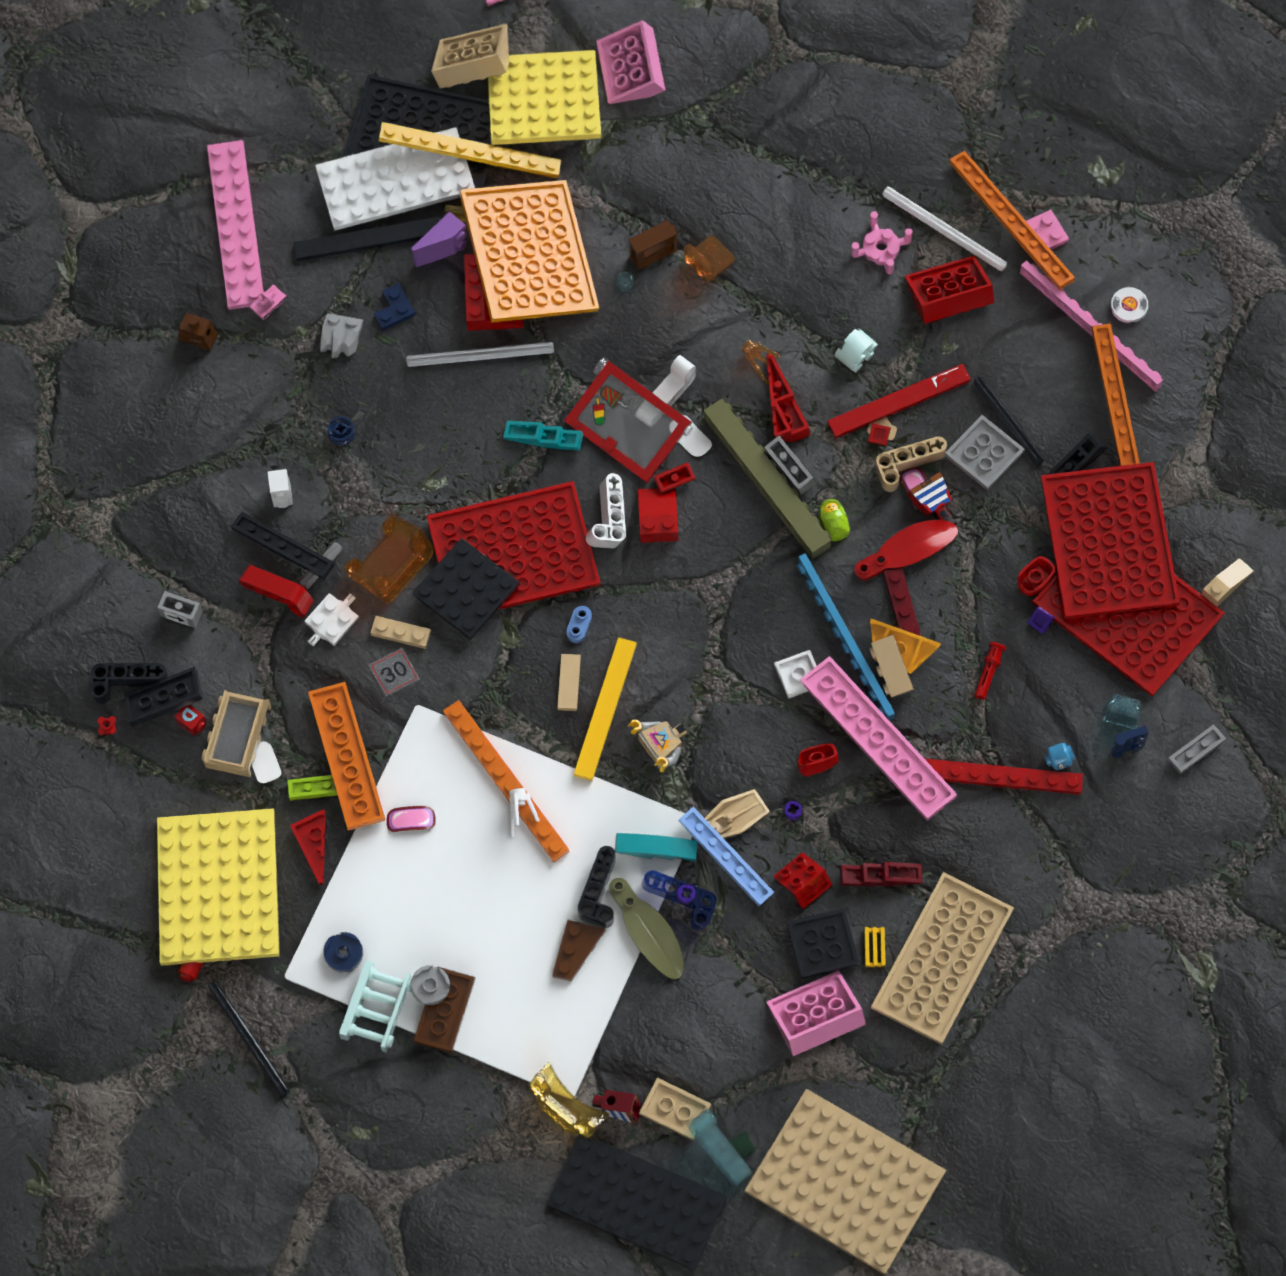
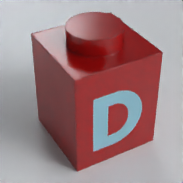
M191 705L181 708L174 716L177 724L193 736L201 733L206 727L207 721L205 716Z

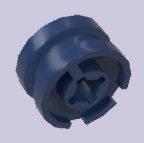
M338 416L330 421L328 426L330 440L336 445L349 444L355 436L352 421L344 416ZM339 429H344L342 434L338 431Z

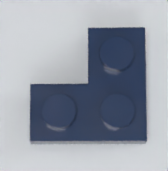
M399 283L382 290V294L389 306L374 313V317L382 331L415 316V311Z

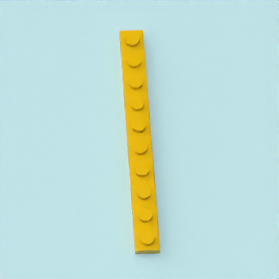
M384 122L381 124L380 142L556 179L559 176L560 159Z

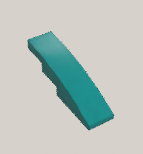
M507 421L503 438L534 446L580 451L583 433L577 430H564L561 426H544L542 422Z
M616 833L615 853L647 859L656 857L667 860H674L676 858L695 861L697 841L659 835Z

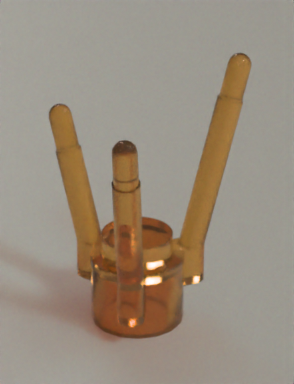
M748 340L743 345L742 352L746 354L745 358L751 363L765 384L769 385L768 380L753 359L758 358L764 364L768 363L760 355L761 350L777 358H781V355L764 347L759 342L754 343L752 340Z

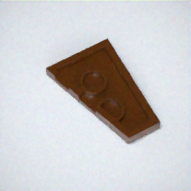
M567 920L552 977L572 982L591 951L594 950L600 938L605 934L606 929Z

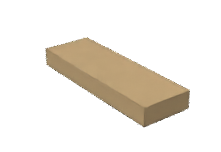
M561 654L558 710L577 711L581 655Z

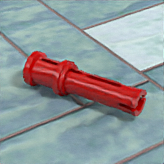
M990 642L988 655L984 658L985 666L974 693V697L980 700L986 699L995 670L1000 666V658L1006 650V647L998 642Z

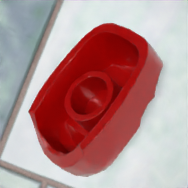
M1039 556L1028 563L1017 577L1019 591L1025 596H1034L1042 591L1055 574L1054 564L1043 556Z
M822 744L800 751L797 760L798 771L803 776L809 777L831 769L839 762L837 750L833 744Z

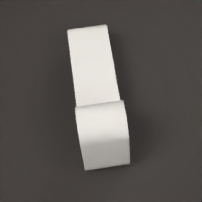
M681 355L673 361L670 368L671 373L653 392V394L669 406L675 403L696 376L695 365ZM646 400L636 412L635 417L651 428L660 420L664 413Z
M611 473L600 484L602 524L594 525L586 534V542L592 547L616 548L626 537L622 480L619 475Z

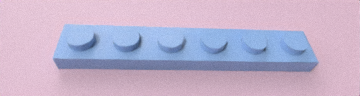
M694 807L678 820L758 906L763 904L774 893Z

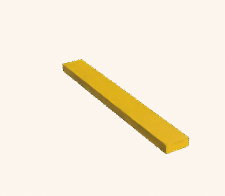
M618 637L574 771V777L593 781L637 642Z

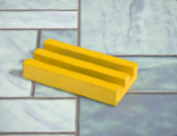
M865 927V967H885V927ZM869 933H873V962L869 960ZM877 933H880L881 962H877Z

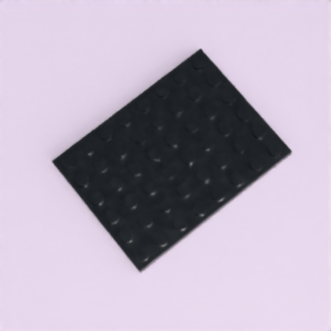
M368 74L342 158L392 145L379 141L382 122L432 133L456 127L460 139L492 145L489 100ZM467 160L475 188H484L491 165Z

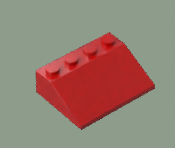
M464 254L466 322L468 331L523 328V319L491 322L475 254Z
M975 256L905 276L915 306L924 324L995 303L993 285Z

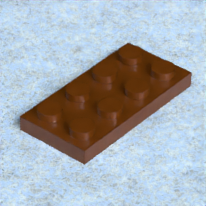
M441 968L448 975L450 981L449 993L441 1003L424 1006L413 1041L417 1044L452 1053L476 978Z

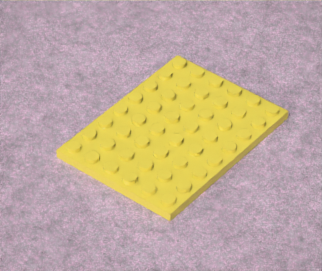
M274 809L157 818L161 966L184 964L187 962L202 963L280 956Z

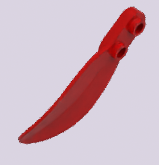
M929 520L913 524L888 539L877 553L859 561L855 565V575L858 579L865 581L887 569L903 568L918 563L950 544L957 536L958 529L956 525L945 520ZM883 558L884 562L879 563L877 560ZM862 567H867V571L865 572L861 571L860 569Z

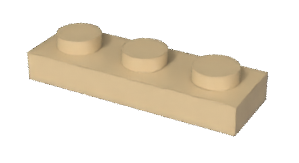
M379 616L375 617L371 629V636L423 649L427 648L431 635V629Z

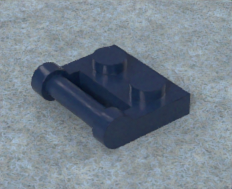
M1146 725L1116 735L1114 739L1115 746L1112 747L1111 755L1114 758H1119L1123 752L1142 749L1149 733Z

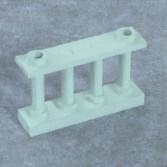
M365 960L339 1032L340 1038L348 1041L350 1035H358L381 1043V1050L386 1053L387 1048H391L394 1036L392 1034L407 992H411V974L407 973L404 980L376 972L374 963ZM375 979L400 987L398 999L371 991L368 987L370 980L373 981ZM370 998L395 1006L392 1016L389 1017L364 1009L361 1006L363 999ZM362 1016L388 1024L385 1035L356 1027V1018Z

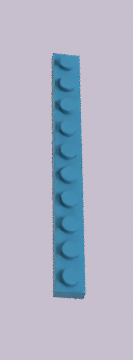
M807 555L799 556L797 568L801 575H805L809 590L814 591L816 595L814 597L818 606L822 605L825 619L827 622L831 621L834 635L836 638L839 637L841 639L843 651L845 654L848 653L850 655L851 665L854 670L857 669L860 673L859 679L862 685H866L869 689L868 695L871 701L876 702L878 709L889 721L894 720V710Z

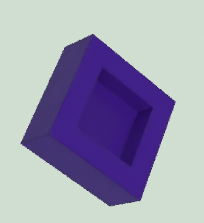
M1039 606L1035 609L1027 623L1043 634L1047 631L1055 617Z

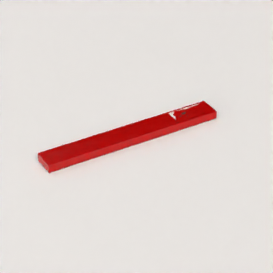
M960 364L827 420V424L836 439L970 382L971 378L964 365Z

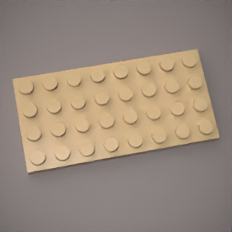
M943 872L875 998L871 1009L942 1045L1011 916L1014 907Z

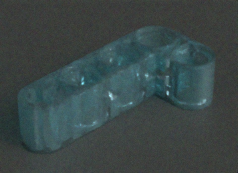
M705 1109L690 1121L687 1127L726 1178L736 1187L748 1178L752 1172L716 1126L718 1121L710 1110Z

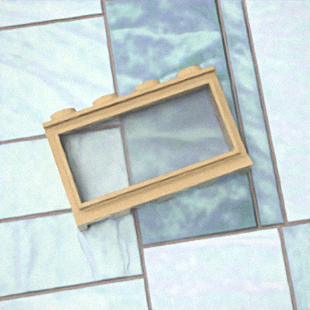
M224 690L223 696H220L218 700V714H214L212 721L214 727L208 734L207 742L209 744L207 749L203 750L202 760L206 768L251 777V762L256 759L255 749L257 743L260 744L261 742L260 732L262 726L266 725L267 719L265 715L267 710L271 709L269 699L263 700Z

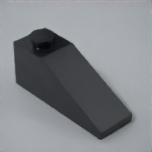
M1088 433L1049 474L1082 471L1093 463L1107 447L1096 435Z

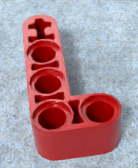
M248 565L238 581L243 587L286 604L294 614L302 618L305 617L314 603L308 591L301 585L252 565Z

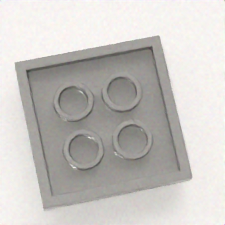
M981 415L945 452V457L988 491L1025 452V449Z

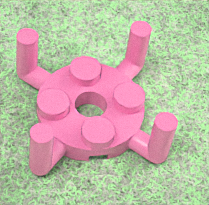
M872 212L870 214L872 232L865 236L863 248L859 249L857 242L852 244L851 255L854 258L865 255L869 261L871 260L877 265H884L886 273L890 275L893 273L894 260L899 254L900 246L910 244L912 241V230L906 229L905 237L898 239L891 229H879L877 224L878 214L877 212ZM879 244H884L887 248L885 250H879L876 246Z

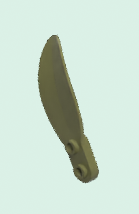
M613 879L609 884L610 894L623 911L625 926L637 948L660 973L670 979L680 978L684 970L683 956L677 938L669 924L655 908L637 897L625 879ZM617 885H622L621 889H616L615 887ZM632 900L633 904L628 905L626 902Z

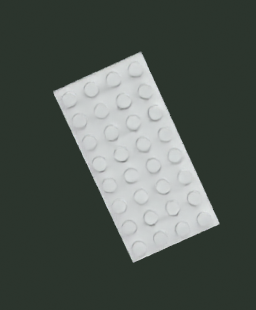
M456 127L436 133L459 138ZM394 144L315 165L334 231L460 197L459 193L461 190L475 189L466 159Z

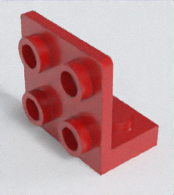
M804 853L799 854L774 875L775 880L793 894L802 909L806 908L833 885L825 869Z

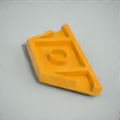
M874 619L870 620L872 642L894 635L906 670L910 674L941 646V643Z

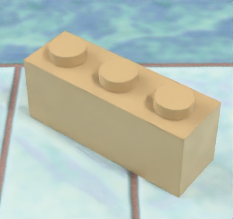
M894 635L872 642V648L869 649L873 659L877 658L879 666H876L879 676H883L886 684H883L886 695L890 694L891 698L913 691L911 680Z

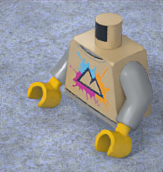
M632 720L628 724V727L634 728L631 731L632 735L639 732V742L654 761V766L657 765L660 768V772L677 763L682 748V742L679 738L687 734L682 724L673 729L667 721L639 722L638 720Z

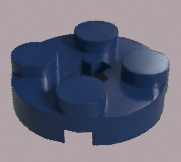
M341 932L335 936L333 935L324 945L325 961L331 969L337 972H352L363 959L362 944L351 933ZM347 948L348 955L341 957L338 951Z

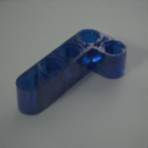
M651 870L644 875L641 885L645 891L694 909L690 920L691 927L694 930L702 931L707 927L717 902L714 893L657 871ZM650 878L654 879L653 884H649ZM685 884L691 885L695 889L694 899L687 904L679 902L676 896L678 889ZM665 885H672L675 891L668 892L665 889ZM702 899H709L711 901V905H704ZM697 916L703 917L704 920H705V923H704V924H699V923L696 921V917H697Z

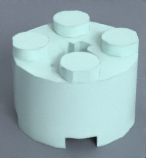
M858 328L844 340L843 349L838 348L835 357L856 373L863 364L861 363L864 360L869 361L874 355L873 351L878 344Z

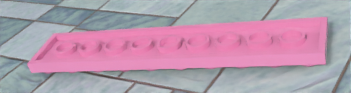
M240 140L207 145L228 309L250 307L264 290L244 142Z
M830 656L800 679L801 684L927 821L957 797L954 790Z

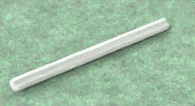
M886 187L883 191L885 198L999 271L1005 269L1006 261L890 187Z

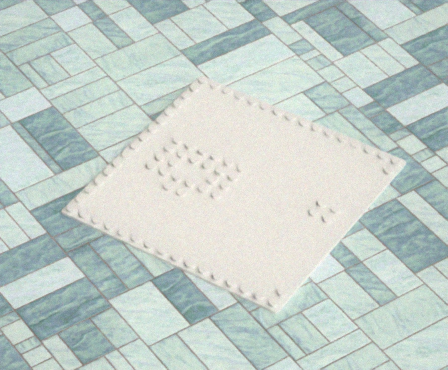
M417 705L401 734L376 788L385 820L387 819L388 812L394 808L429 806L435 812V826L428 830L391 832L387 828V821L355 829L285 973V978L349 1006L365 960L374 963L376 972L402 980L405 979L407 973H410L412 977L419 968L427 965L438 966L474 976L476 980L453 1050L563 1097L574 1099L640 954V950L633 942L625 926L623 911L610 894L609 884L615 878L625 879L639 899L647 902L659 912L682 859L667 860L656 857L647 859L615 853L616 862L600 902L613 909L614 923L612 926L604 928L606 929L605 934L600 938L594 950L591 951L572 982L552 977L567 920L596 926L579 918L578 903L599 849L603 846H610L615 850L616 833L659 835L691 840L693 836L678 822L685 813L595 776L593 781L574 777L575 768L482 731L527 793H530L532 800L569 848V853L553 863L520 816L519 827L515 825L514 837L510 836V803L447 717ZM610 855L604 857V865H606V860ZM597 872L595 876L602 878L605 876V873ZM617 885L615 888L621 889L622 885ZM593 889L588 894L595 896L598 894V891ZM628 900L626 904L631 905L633 901ZM589 907L582 909V912L585 914L592 911ZM604 913L600 918L607 920L610 918V915ZM341 932L355 935L363 947L361 963L349 973L337 972L331 969L324 958L323 949L326 941L331 936ZM347 948L338 951L341 957L348 955ZM375 979L373 981L370 980L368 985L371 991L397 999L401 990L400 987ZM407 992L396 1026L416 1034L425 1005L418 1002L412 996V992ZM370 998L363 999L361 1005L364 1009L389 1017L392 1016L395 1007Z

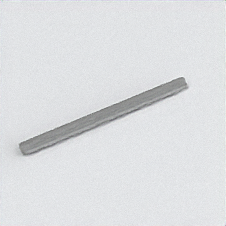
M552 342L411 355L406 357L408 367L548 354L554 352V345Z

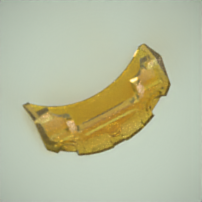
M549 1062L534 1076L529 1084L530 1091L538 1097L536 1103L545 1115L560 1128L571 1134L580 1132L585 1138H590L609 1116L607 1111L590 1107L569 1092L559 1080L552 1064Z

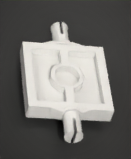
M329 593L308 616L305 624L315 633L308 640L310 645L314 647L321 638L335 646L359 619V616L349 608V605L356 599L352 594L349 593L345 600L341 601Z

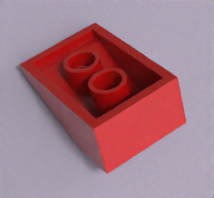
M658 488L638 489L641 543L678 541L676 488L662 494Z

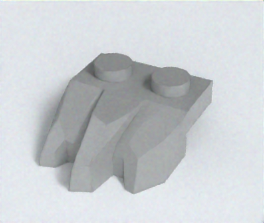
M327 313L321 331L320 352L330 350L331 358H338L341 352H344L348 357L355 353L359 344L363 319Z

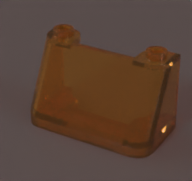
M392 513L382 525L385 537L364 561L361 562L359 559L353 558L343 567L348 576L386 603L392 602L432 557L434 552L433 545L421 528Z

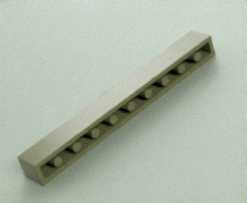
M720 399L703 410L705 421L810 558L814 559L831 548L832 537L829 532L821 528L819 519L811 515L810 509L804 501L801 502L794 487L791 488L787 484L788 480L785 475L777 471L775 462L767 458L764 448L761 445H757L751 431L747 432L742 419L734 415L731 405Z

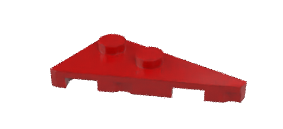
M323 809L290 825L319 886L324 884L326 813Z

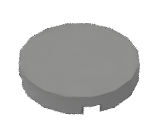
M431 965L421 967L413 974L410 989L412 996L424 1005L439 1004L449 993L450 981L448 975L439 967Z

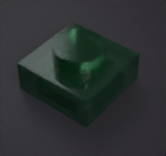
M745 1131L728 1141L738 1160L756 1150Z

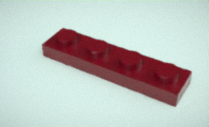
M903 568L885 570L883 575L898 628L921 636Z

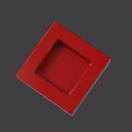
M872 423L868 443L887 447L891 427Z

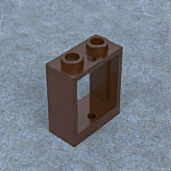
M668 220L629 239V256L638 270L677 251L678 231Z

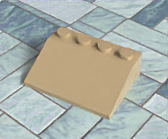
M503 24L440 40L432 68V73L439 88H449L457 84H466L473 80H483L490 76H499L506 73L509 64L507 25Z

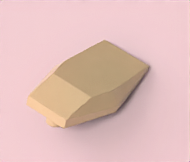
M753 789L722 800L705 817V820L723 839L745 832L770 813L756 790Z

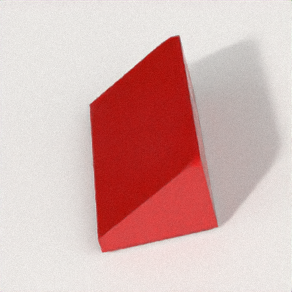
M689 462L654 476L653 480L662 494L696 478Z

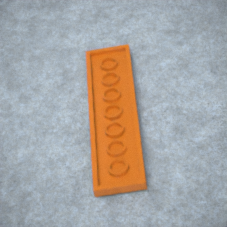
M346 682L309 691L308 695L347 830L350 831L386 821Z

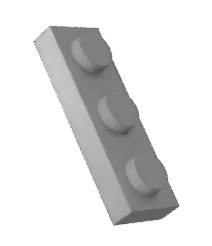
M1213 724L1171 755L1168 761L1179 774H1182L1224 743L1226 738Z

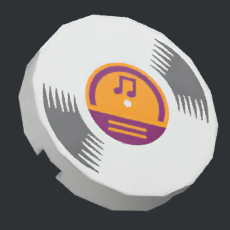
M1125 287L1114 294L1111 300L1112 313L1119 321L1124 323L1138 322L1146 315L1148 300L1140 290L1133 287Z

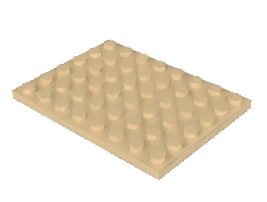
M806 1089L746 1187L745 1193L885 1275L946 1170Z

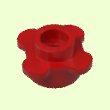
M114 716L109 718L99 717L97 720L99 723L98 734H115L117 731L115 726L116 718Z

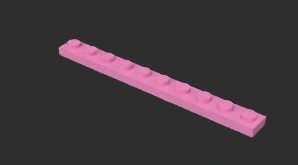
M1025 261L1021 265L1020 274L1093 337L1092 326L1103 324L1097 323L1089 312L1081 309L1074 299L1071 300L1066 296L1063 289L1059 290L1047 276L1039 272L1034 264ZM1113 335L1118 360L1157 392L1161 388L1163 381L1161 375L1156 371H1152L1143 359L1137 358L1129 347H1125L1120 343L1119 338Z

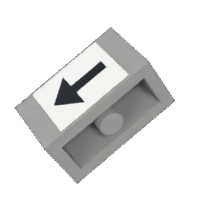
M165 591L157 607L161 617L196 628L203 612L200 603Z

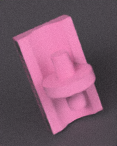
M273 284L266 292L263 291L261 293V296L250 306V309L264 320L287 299V296Z

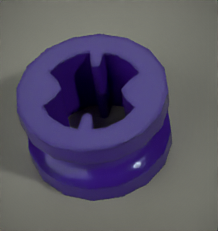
M796 801L788 802L784 810L786 818L792 821L799 819L802 814V806ZM790 807H795L794 809H798L796 810V814H792V812L789 813Z
M685 884L678 889L676 896L679 902L687 904L694 899L695 889L691 885ZM684 889L686 892L690 891L691 893L688 899H686V896L684 898L681 896Z

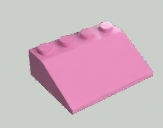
M643 20L596 41L609 104L649 98L665 91L654 31Z
M839 971L767 1001L773 1018L793 1056L866 1025L862 1008Z

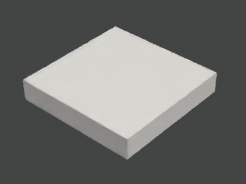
M810 650L774 663L788 699L808 692L801 684L800 679L816 667Z

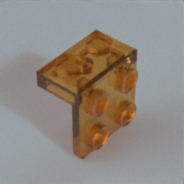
M713 235L706 238L695 248L690 243L684 247L685 260L708 282L735 262V257Z

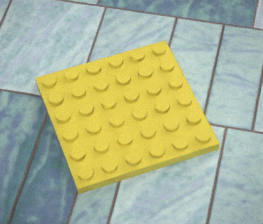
M595 50L509 55L507 72L499 76L488 77L492 145L601 138Z

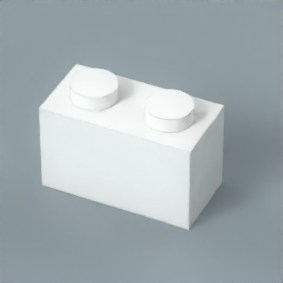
M287 469L268 471L269 488L274 507L285 508L288 505H293Z

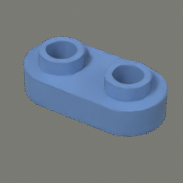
M579 606L573 611L566 631L567 638L572 643H580L586 637L592 620V613L588 607ZM580 613L586 614L584 617L579 616ZM573 630H579V633H573Z

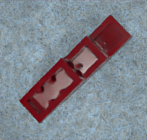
M884 862L883 864H842L839 867L840 886H900L923 883L921 864Z

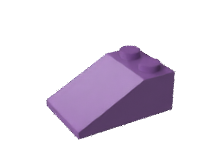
M451 212L445 215L411 248L414 266L419 267L463 250L468 242L466 225Z

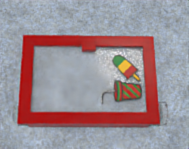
M603 358L594 369V374L597 377L564 421L575 430L582 431L583 436L648 483L682 436L685 435L687 437L693 430V427H691L692 422L617 366Z

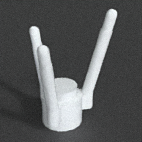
M524 788L509 791L511 837H514L515 825L519 827L518 806L525 805V801H527L536 822H539L530 793H525Z

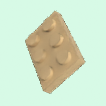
M657 1078L639 1115L694 1141L711 1107V1103Z

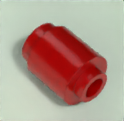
M187 962L181 964L178 970L180 978L186 982L195 981L204 963Z

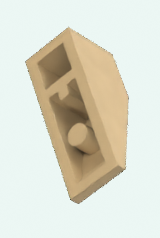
M1239 558L1218 574L1203 589L1201 595L1218 607L1254 570Z

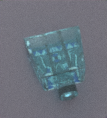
M1113 694L1106 703L1102 720L1136 729L1139 726L1143 712L1141 701L1128 696Z

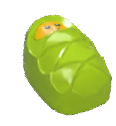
M828 499L822 502L818 512L822 529L829 532L832 537L831 541L847 538L850 534V527L843 506L835 499Z

